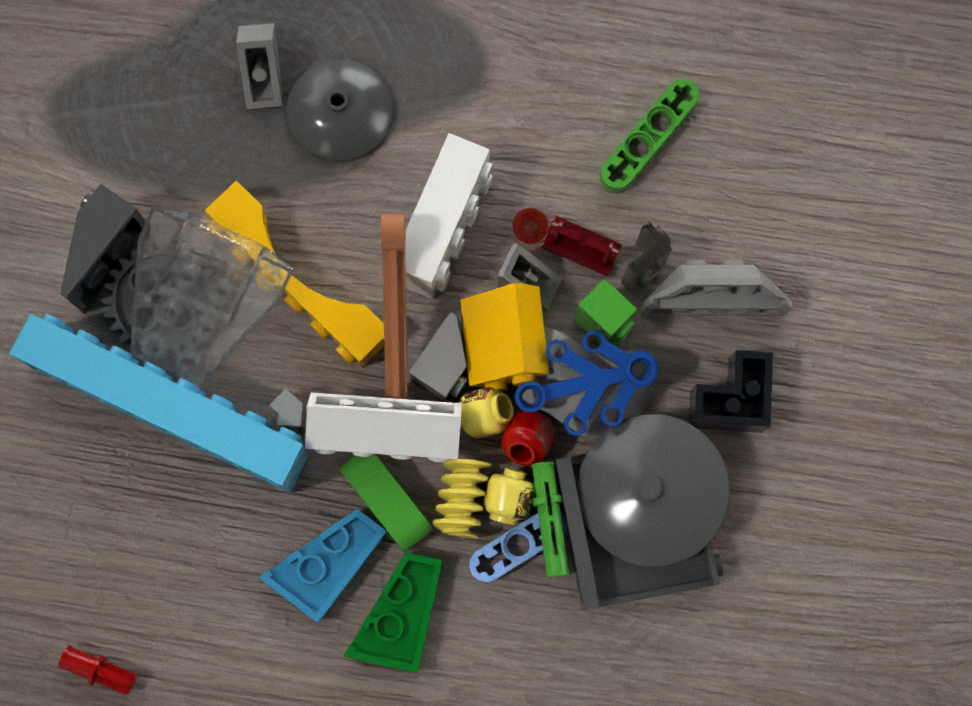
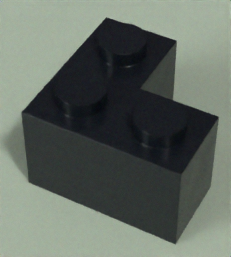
M735 350L728 358L727 386L696 384L690 391L689 424L701 429L763 433L771 424L773 353Z

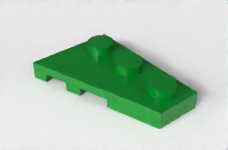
M406 552L343 657L418 673L443 560Z

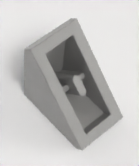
M513 243L498 274L497 288L512 283L539 286L542 309L548 310L563 278L519 244Z

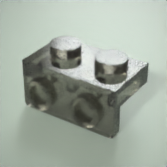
M649 221L642 226L635 243L642 254L628 264L621 281L629 293L637 287L643 291L659 278L657 274L663 270L672 251L670 247L671 240L666 232L659 226L655 228Z

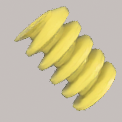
M467 458L449 459V461L444 462L443 467L453 473L441 476V482L450 488L442 489L438 492V496L447 501V503L436 505L435 511L445 516V518L433 520L434 527L441 530L444 534L478 539V536L471 533L469 528L480 526L481 521L472 517L471 514L483 511V506L474 502V498L486 495L485 491L477 487V483L486 482L489 477L480 473L479 469L490 467L491 464Z

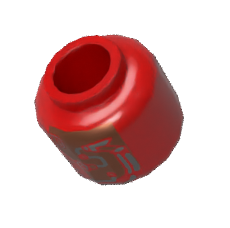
M520 411L513 416L501 438L502 449L514 463L519 465L531 466L532 464L540 463L545 459L555 438L554 427L551 421L538 412Z

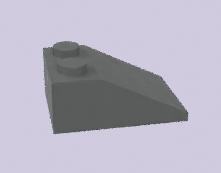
M102 184L96 190L88 192L81 202V209L77 213L60 292L63 297L84 314H86L104 291V284L110 283L114 278L109 271H119L122 268L118 259L121 257L128 260L131 256V249L134 248L136 250L152 229L135 207Z

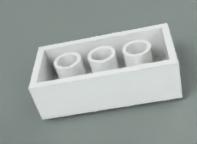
M448 133L406 228V289L430 299H434L437 290L441 292L445 290L451 275L449 271L451 258L458 259L465 243V239H463L465 226L472 227L479 211V207H477L479 194L486 195L493 178L491 172L494 164L489 162L490 149Z

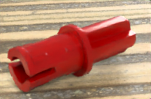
M70 645L65 648L58 663V668L88 679L89 685L97 683L123 695L129 694L136 681L135 673L106 662L105 656L97 658Z

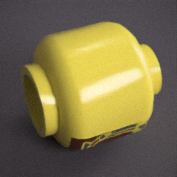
M493 387L467 392L461 397L459 402L461 403L460 426L473 438L478 439L503 433L513 418V405L510 398L501 390Z
M505 467L503 474L497 473L489 477L483 507L490 512V519L506 524L518 525L519 520L527 519L530 516L533 498L535 497V486L532 482L525 480L526 472Z

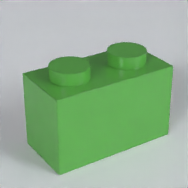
M603 279L578 304L573 321L585 332L599 331L604 335L605 340L613 343L615 346H619L632 332L631 329L636 324L632 319L637 308L608 281ZM594 334L590 335L600 345L599 337Z

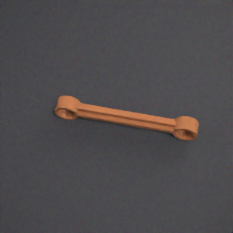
M382 213L381 248L383 257L385 398L408 399L405 213Z

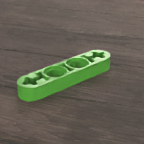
M679 79L670 84L604 163L600 173V182L605 190L610 193H621L629 188L693 111L699 99V91L692 81ZM686 91L689 94L688 101H681L674 112L670 107L676 99V93L681 94ZM656 115H663L668 118L670 127L665 131H657L651 125V118ZM634 141L645 143L648 147V154L641 158L633 156L629 152V144ZM625 160L629 165L623 172L622 179L624 181L620 179L615 180V182L610 181L611 173L609 170L616 172Z

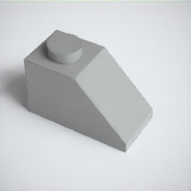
M274 23L239 26L236 46L246 108L256 109L282 106L279 54Z
M452 312L448 314L409 371L411 380L444 402H447L451 395L457 398L468 382V379L464 377L467 373V366L457 316Z

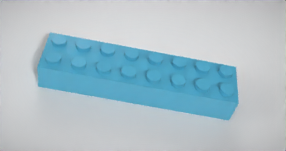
M30 314L9 355L46 376L286 492L292 493L311 455L305 449V441L301 439L302 436L284 427H281L279 432L271 429L272 425L267 423V419L247 410L245 416L238 413L239 409L234 407L232 402L213 394L210 400L206 398L207 394L201 391L200 387L185 379L179 378L178 382L174 383L172 382L174 378L167 375L165 370L149 362H146L141 367V362L132 358L133 355L116 346H112L110 351H108V346L99 342L100 340L95 336L80 329L75 335V330L66 326L65 322L49 314H45L43 319Z

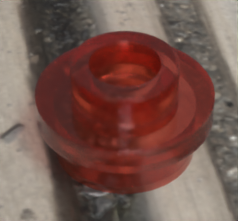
M526 208L515 215L512 230L519 241L525 244H535L546 236L548 220L540 210ZM527 222H533L537 229L534 232H527L523 226Z

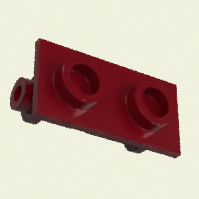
M556 216L548 229V235L542 248L608 277L622 244Z

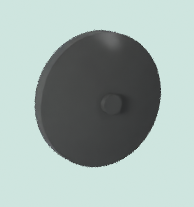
M651 414L623 420L619 425L609 428L600 435L588 450L581 465L577 493L585 525L591 535L605 550L621 560L632 564L660 567L680 563L693 557L714 539L728 511L730 483L725 463L707 436L683 420L666 415Z

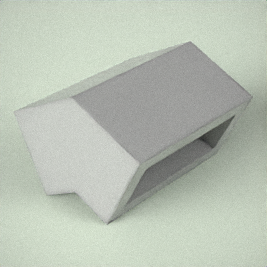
M285 388L269 405L278 415L277 426L297 433H306L307 409L301 401Z

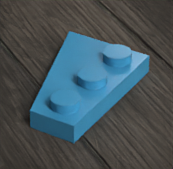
M356 509L258 578L315 622L320 623L388 532L360 510Z

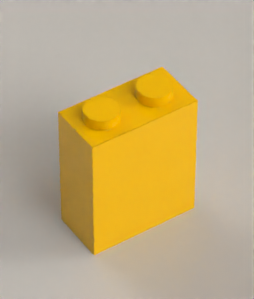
M512 283L460 300L469 386L493 387L504 392L507 390L508 384L513 383V386H519L525 382H535L536 377L549 374L548 358L545 354L546 339L539 286Z

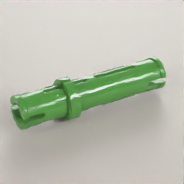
M553 461L531 465L536 498H533V506L538 508L546 578L570 575L560 510L563 498L562 495H558L555 462ZM545 485H547L548 502H549V507H550V514H551V516L549 515V512H548V504H547L548 502H547V496H546ZM550 523L552 524L556 555H554Z

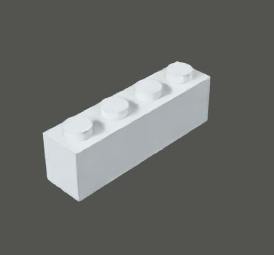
M310 393L306 414L305 449H314L315 452L320 454H333L336 451L352 452L359 457L385 454L400 460L410 459L412 456L427 457L434 462H446L449 459L458 460L461 403Z

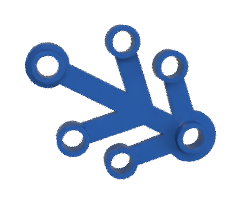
M596 330L588 331L581 340L583 349L589 353L599 352L619 366L603 370L570 350L564 341L552 340L546 345V357L552 362H562L583 376L543 386L535 382L522 383L515 391V402L523 411L536 412L543 407L547 400L586 391L574 413L568 414L563 421V427L568 434L579 436L585 432L587 420L607 386L623 381L612 403L604 405L599 414L603 424L614 427L622 422L624 417L623 411L636 389L648 387L656 380L659 368L654 356L641 350L628 354L605 340L601 332ZM592 334L600 339V345L596 349H591L587 345V338ZM556 343L560 344L564 349V353L560 358H554L550 353L551 346ZM637 362H641L645 366V372L640 377L634 375L632 371L633 365ZM528 389L536 393V400L532 404H526L522 398L523 393ZM609 408H615L618 412V418L614 422H608L605 418V413ZM573 417H578L582 422V426L578 431H571L568 426L569 420Z

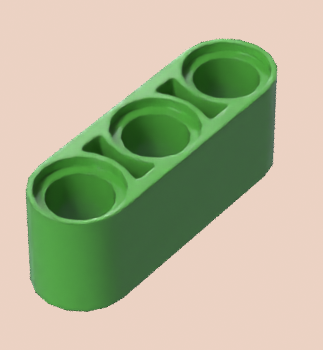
M376 454L370 457L354 455L338 467L404 553L434 530Z

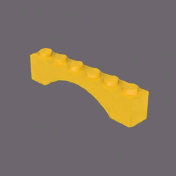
M235 181L205 210L211 220L207 226L222 241L228 237L236 245L233 251L245 264L249 265L253 261L262 270L258 276L272 290L278 286L287 295L283 300L295 313L299 315L304 311L313 320L309 326L323 340L328 336L339 345L335 351L345 362L351 365L355 361L363 368L384 347V323L365 305L344 303L327 298L307 288L291 275L273 250L268 233L267 215L262 205L239 182Z

